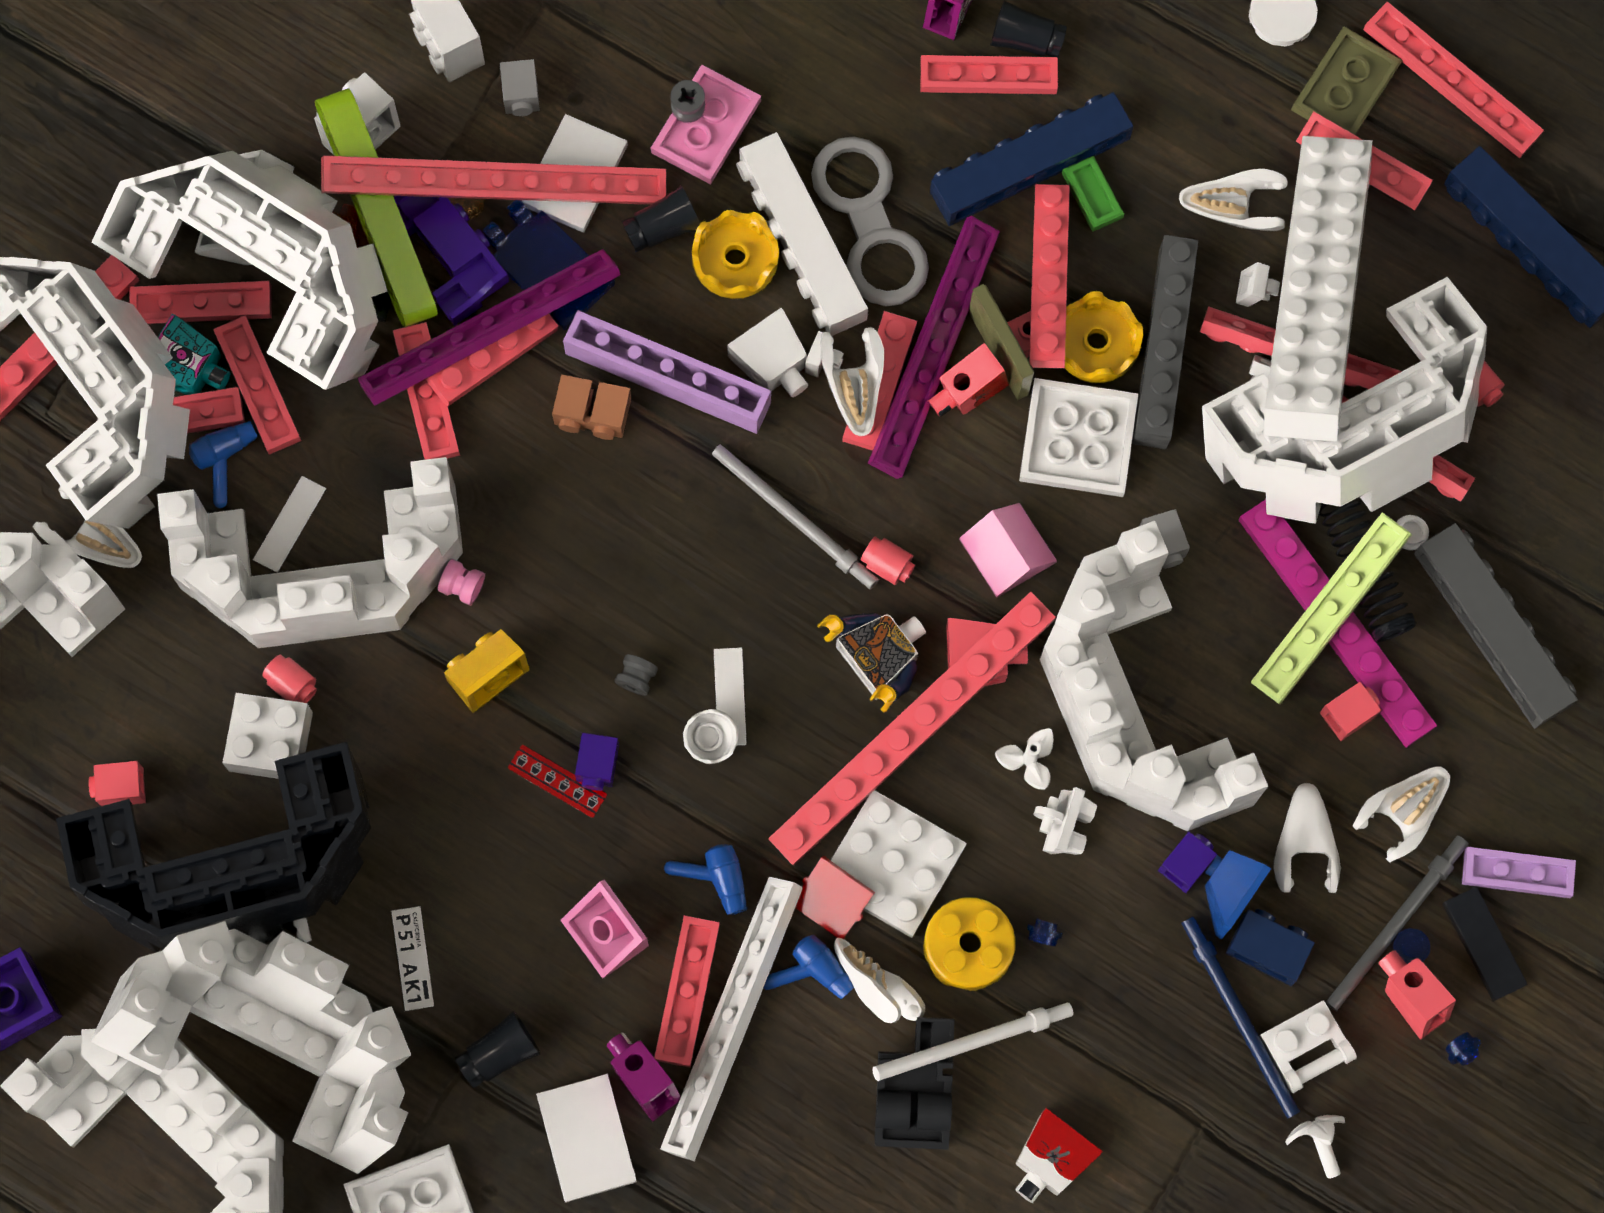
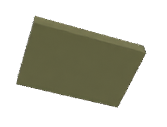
M1344 26L1293 104L1291 111L1309 120L1314 111L1356 135L1399 68L1402 59Z
M982 284L973 289L969 314L987 347L1005 370L1009 386L1018 401L1028 396L1034 370L988 287Z

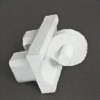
M1077 787L1071 791L1061 790L1059 799L1050 797L1047 807H1035L1034 816L1042 819L1039 831L1047 834L1042 851L1049 854L1067 853L1077 855L1083 853L1087 839L1086 836L1073 831L1076 820L1085 824L1091 823L1097 809L1096 804L1084 797V790Z

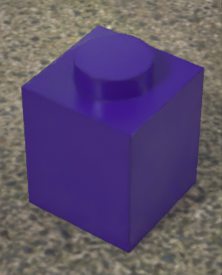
M582 733L575 777L577 782H582L583 788L601 791L604 786L612 787L619 750L618 738Z
M1188 832L1162 863L1158 871L1183 892L1187 893L1217 854L1212 850L1214 846L1207 838L1198 833L1194 836Z

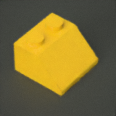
M502 629L495 634L488 632L476 642V648L466 656L462 653L453 658L447 664L448 670L444 672L448 683L472 713L529 671L525 653Z

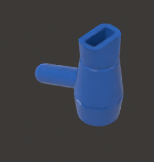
M250 421L205 434V436L189 444L190 458L199 469L203 470L213 466V503L217 508H223L227 505V459L257 439V434Z
M720 844L710 848L705 853L707 866L677 861L665 863L664 871L668 875L712 881L727 915H735L747 911L741 866L733 845Z
M814 934L800 940L794 948L792 955L799 965L769 974L763 987L765 990H770L812 976L840 999H843L854 988L849 976L832 951Z

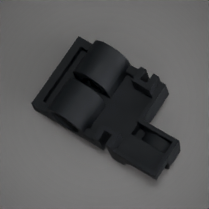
M917 1017L915 1053L954 1040L955 1019ZM878 1051V1064L880 1065L913 1053ZM953 1056L877 1081L875 1146L949 1150L953 1076L952 1074H943V1068L953 1069Z

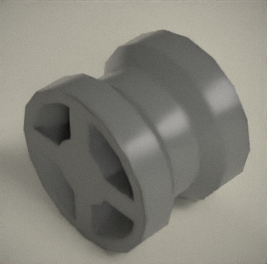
M683 80L678 82L671 91V110L678 120L691 123L702 117L705 111V93L703 88L695 81ZM685 96L694 97V99H689V98H686Z
M627 654L623 660L624 669L622 673L617 674L614 681L617 685L630 692L646 696L650 690L648 685L650 678L656 676L658 667L645 659Z

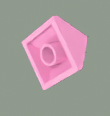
M1020 503L992 510L959 539L997 598L1057 563L1056 558Z
M605 880L600 881L561 919L563 925L602 979L649 946L647 937Z

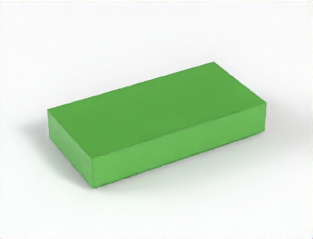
M1094 156L1063 169L1062 175L1067 184L1070 185V190L1092 232L1123 219L1124 212Z

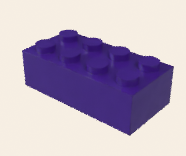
M21 947L0 958V1051L63 1017L30 953Z

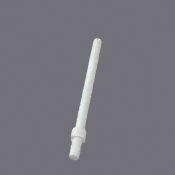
M1067 1002L1046 1010L1040 1007L1028 1011L1025 1017L874 1066L873 1075L877 1081L1030 1030L1035 1033L1047 1029L1051 1023L1072 1017V1006Z

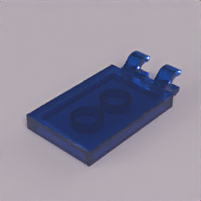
M515 200L507 207L510 211L508 215L519 224L507 236L493 221L482 230L489 244L497 250L493 255L507 272L508 276L523 290L589 256L546 213L540 211L534 217L520 200ZM613 279L549 314L566 331L570 327L577 310L585 313L615 285V280Z

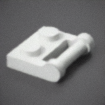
M1324 1000L1259 1035L1291 1093L1302 1089L1303 1083L1342 1062L1348 1064L1357 1059L1353 1047L1346 1040ZM1328 1040L1332 1041L1336 1049L1296 1071L1292 1069L1289 1064L1290 1061Z

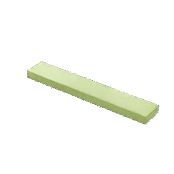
M1382 512L1252 679L1251 683L1281 705L1412 534Z

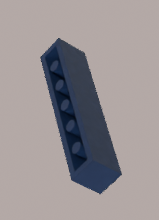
M1114 92L1107 96L1102 94L1094 96L1085 103L1084 107L1075 111L1073 109L1065 110L1057 115L1054 121L1044 126L1042 123L1030 127L1025 132V135L1015 140L1012 138L1004 139L990 152L982 154V152L975 153L968 157L964 164L954 169L946 167L940 170L931 180L930 193L948 226H951L1061 173L1063 169L1089 157L1097 156L1130 140L1133 124Z
M1481 146L1477 147L1450 171L1444 183L1449 195L1455 201L1462 202L1471 211L1472 217L1478 224L1486 226L1496 235L1495 237L1499 245L1506 250H1511L1520 259L1522 267L1528 273L1535 274L1544 283L1547 292L1552 297L1560 299L1569 308L1570 314L1575 320L1585 323L1591 328L1604 316V267Z

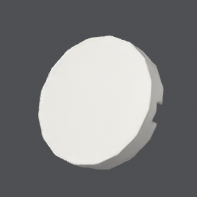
M1252 0L1249 20L1256 29V34L1262 40L1271 45L1285 47L1293 45L1300 40L1302 41L1309 36L1315 26L1318 9L1315 0Z

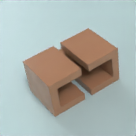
M561 374L552 412L554 424L559 425V429L570 433H578L579 430L585 431V429H589L595 437L601 439L623 438L631 403L630 388L599 382L590 417L588 415L594 389H591L592 380Z

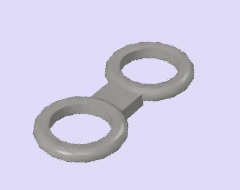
M855 136L838 138L826 145L815 158L811 172L813 188L823 203L835 211L848 214L858 241L849 252L846 266L861 296L870 303L882 306L903 304L914 298L925 285L929 265L927 254L916 238L906 231L891 228L882 205V201L890 192L893 181L891 161L882 148L868 139ZM847 152H857L866 155L873 160L878 168V184L871 193L862 198L849 199L839 196L832 191L825 175L827 166L833 158ZM892 243L907 250L914 261L915 267L914 275L907 285L898 290L891 291L876 289L870 285L861 271L862 258L870 248L878 244Z

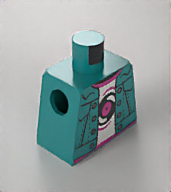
M171 314L158 339L173 357L165 366L176 379L175 391L187 395L197 394L202 391L205 384L218 390L224 389L231 373L217 366L221 358L217 346L179 317Z

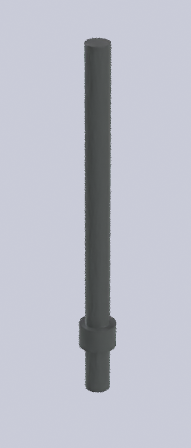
M1457 835L1441 856L1437 855L1428 866L1429 872L1325 1003L1328 1007L1336 1012L1440 880L1447 879L1454 870L1453 864L1469 845L1464 838Z

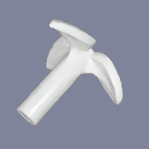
M1050 728L1035 732L1027 740L1025 752L1016 745H1006L999 748L995 752V756L1003 767L1012 771L1026 765L1025 781L1034 788L1045 790L1050 783V772L1046 766L1036 761L1038 758H1043L1050 754L1054 741L1053 732Z
M1323 1115L1316 1117L1313 1122H1303L1290 1133L1285 1141L1286 1145L1302 1135L1311 1136L1314 1139L1327 1178H1333L1341 1174L1331 1146L1335 1134L1334 1123H1345V1118L1339 1115Z

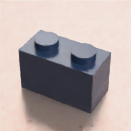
M1256 909L1253 912L1248 910L1243 915L1225 954L1292 986L1297 981L1315 942L1307 939L1308 933L1298 927L1289 925L1288 928H1285L1275 923L1276 918L1266 911Z

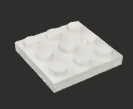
M1034 378L1019 481L1124 497L1138 393Z
M874 790L867 798L831 861L875 892L864 911L913 938L967 843Z

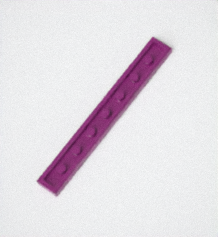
M972 215L967 217L868 461L869 465L896 479L903 477L931 406L928 400L936 394L940 384L939 378L944 374L969 311L973 289L979 286L1000 233L999 230Z
M601 249L359 377L358 381L375 406L620 276L618 266L605 250Z

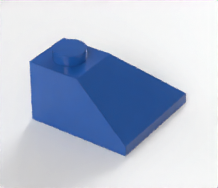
M1231 850L1228 851L1224 858L1218 855L1214 858L1205 872L1210 876V879L1205 884L1216 937L1222 939L1232 928L1270 872V867Z

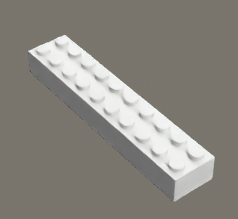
M1314 136L1302 137L1264 409L1265 436L1337 442L1371 173L1372 140Z

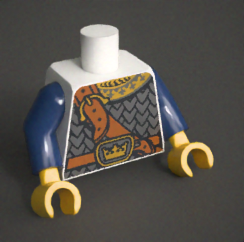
M876 613L853 614L843 617L828 615L817 625L818 628L821 626L829 628L830 633L824 637L826 642H830L840 635L837 638L836 648L872 694L870 701L874 699L884 701L885 704L881 708L882 712H887L894 701L910 690L917 672L915 661L918 656V652L912 643L926 634L923 625L915 616L898 626L889 614L883 616Z

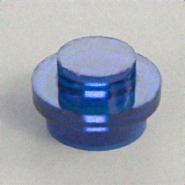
M1037 919L1035 925H1027V930L1030 931L1028 940L1056 947L1058 938L1062 939L1063 933L1057 931L1058 924L1042 919Z
M1409 928L1401 931L1396 936L1393 950L1398 952L1406 964L1415 958H1419L1423 962L1430 953V941L1422 931Z
M1469 1032L1458 1036L1445 1049L1449 1054L1448 1060L1451 1064L1460 1062L1462 1066L1467 1065L1480 1054L1478 1048L1481 1045V1041L1477 1037L1473 1038Z

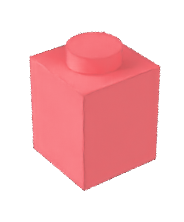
M1358 682L1326 704L1320 714L1338 739L1343 741L1376 718L1381 712L1378 706L1380 701L1371 688H1365L1361 682Z
M138 761L94 765V776L89 777L91 798H95L100 806L127 799L131 801L132 805L146 803L144 768Z

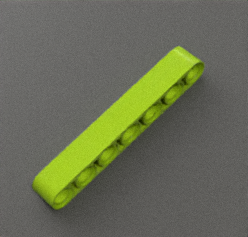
M349 88L315 100L317 113L334 156L378 158L357 102ZM350 194L368 243H374L387 291L402 326L406 328L437 316L435 301L394 197L388 195Z

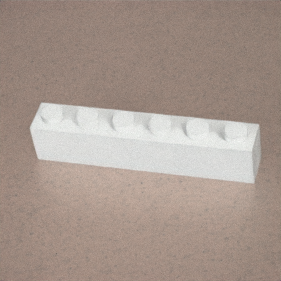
M776 132L740 148V162L736 163L740 176L744 182L750 181L754 189L751 194L759 211L765 210L769 221L766 222L770 231L776 239H780L785 249L781 251L788 269L794 268L800 279L796 281L797 286L804 299L810 298L815 308L812 310V315L819 329L825 327L826 331L831 336H834L866 321L868 307L778 133Z

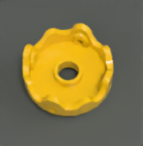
M726 210L712 221H703L699 224L692 247V262L696 276L708 290L721 297L730 299L746 298L763 290L771 282L777 270L779 248L778 241L770 231L763 216L756 212L746 214L734 210ZM731 250H740L744 253L745 259L739 264H731L726 260L725 256Z
M1093 291L1066 306L1065 369L1071 375L1090 383H1104L1123 376L1131 369L1137 360L1141 348L1143 326L1141 322H1138L1127 303L1107 299L1102 292ZM1098 333L1105 337L1107 344L1103 348H1093L1088 343L1087 338L1091 334Z
M973 897L952 900L943 905L928 923L924 936V955L934 976L942 984L969 991L980 990L999 981L1007 972L1015 953L1013 926L1005 913L987 900ZM966 933L975 934L980 940V948L972 953L964 951L959 943L961 936Z

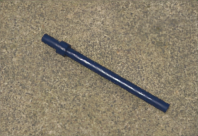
M1194 917L1187 919L1181 924L1195 948L1192 950L1199 964L1203 963L1285 1116L1287 1119L1294 1116L1300 1111L1215 956L1218 954L1212 941L1208 942L1196 919Z

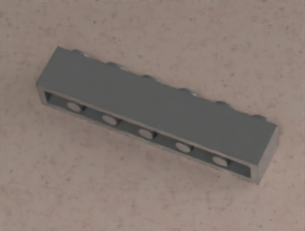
M1164 235L1159 249L1132 444L1167 449L1172 437L1199 240Z
M1455 523L1422 543L1414 555L1528 721L1536 729L1571 707L1578 700L1575 696V687L1566 676L1562 677L1556 669L1552 653L1546 647H1541L1534 637V628L1529 620L1525 617H1520L1514 608L1515 602L1509 591L1505 588H1500L1493 578L1494 571L1487 560L1480 559L1473 549L1474 542L1467 531L1460 530Z

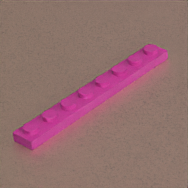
M1265 499L1241 515L1239 522L1306 611L1328 583L1329 578L1283 517L1267 515ZM1352 612L1329 641V644L1356 681L1361 682L1365 688L1369 687L1374 691L1380 701V705H1378L1381 709L1380 714L1405 748H1407L1435 729L1437 725L1355 613Z

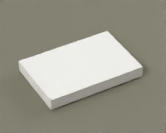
M565 114L540 164L617 167L628 146V141ZM521 201L523 207L583 233L599 204L591 202Z
M608 1074L536 1094L565 1203L637 1183Z
M449 1144L343 1184L353 1213H474Z

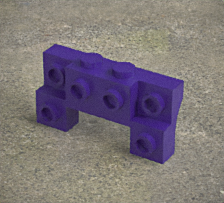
M394 197L409 237L416 232L452 278L435 290L432 295L434 301L454 326L481 308V301L509 282L507 272L487 249L490 246L487 238L479 229L472 230L467 223L470 219L459 203L453 205L446 197Z

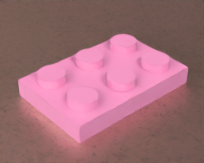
M701 65L692 81L697 82L705 93V111L702 117L691 123L682 122L672 113L651 146V153L711 185L759 106L761 95ZM685 96L686 98L694 99V97Z

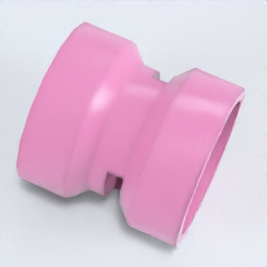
M451 559L440 578L438 592L447 596L451 594L458 595L461 602L471 606L481 591L485 573L477 569L468 571L461 562Z

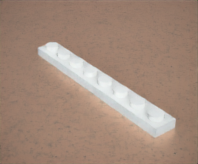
M768 877L660 1149L669 1154L695 1162L803 887L795 882Z

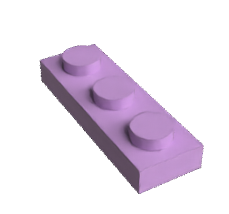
M1467 847L1464 851L1462 885L1571 898L1574 893L1576 860Z

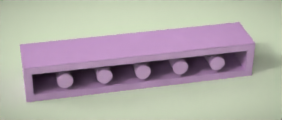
M577 310L563 340L565 354L755 434L758 433L771 405V390L579 310Z

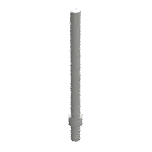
M720 444L714 449L712 455L837 561L835 565L845 574L850 572L869 590L876 585L879 579L859 562L860 558L850 549L844 550L724 446Z

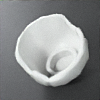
M714 709L704 710L693 715L688 720L683 732L685 748L694 759L706 764L719 763L729 758L739 741L738 729L732 718L726 713Z

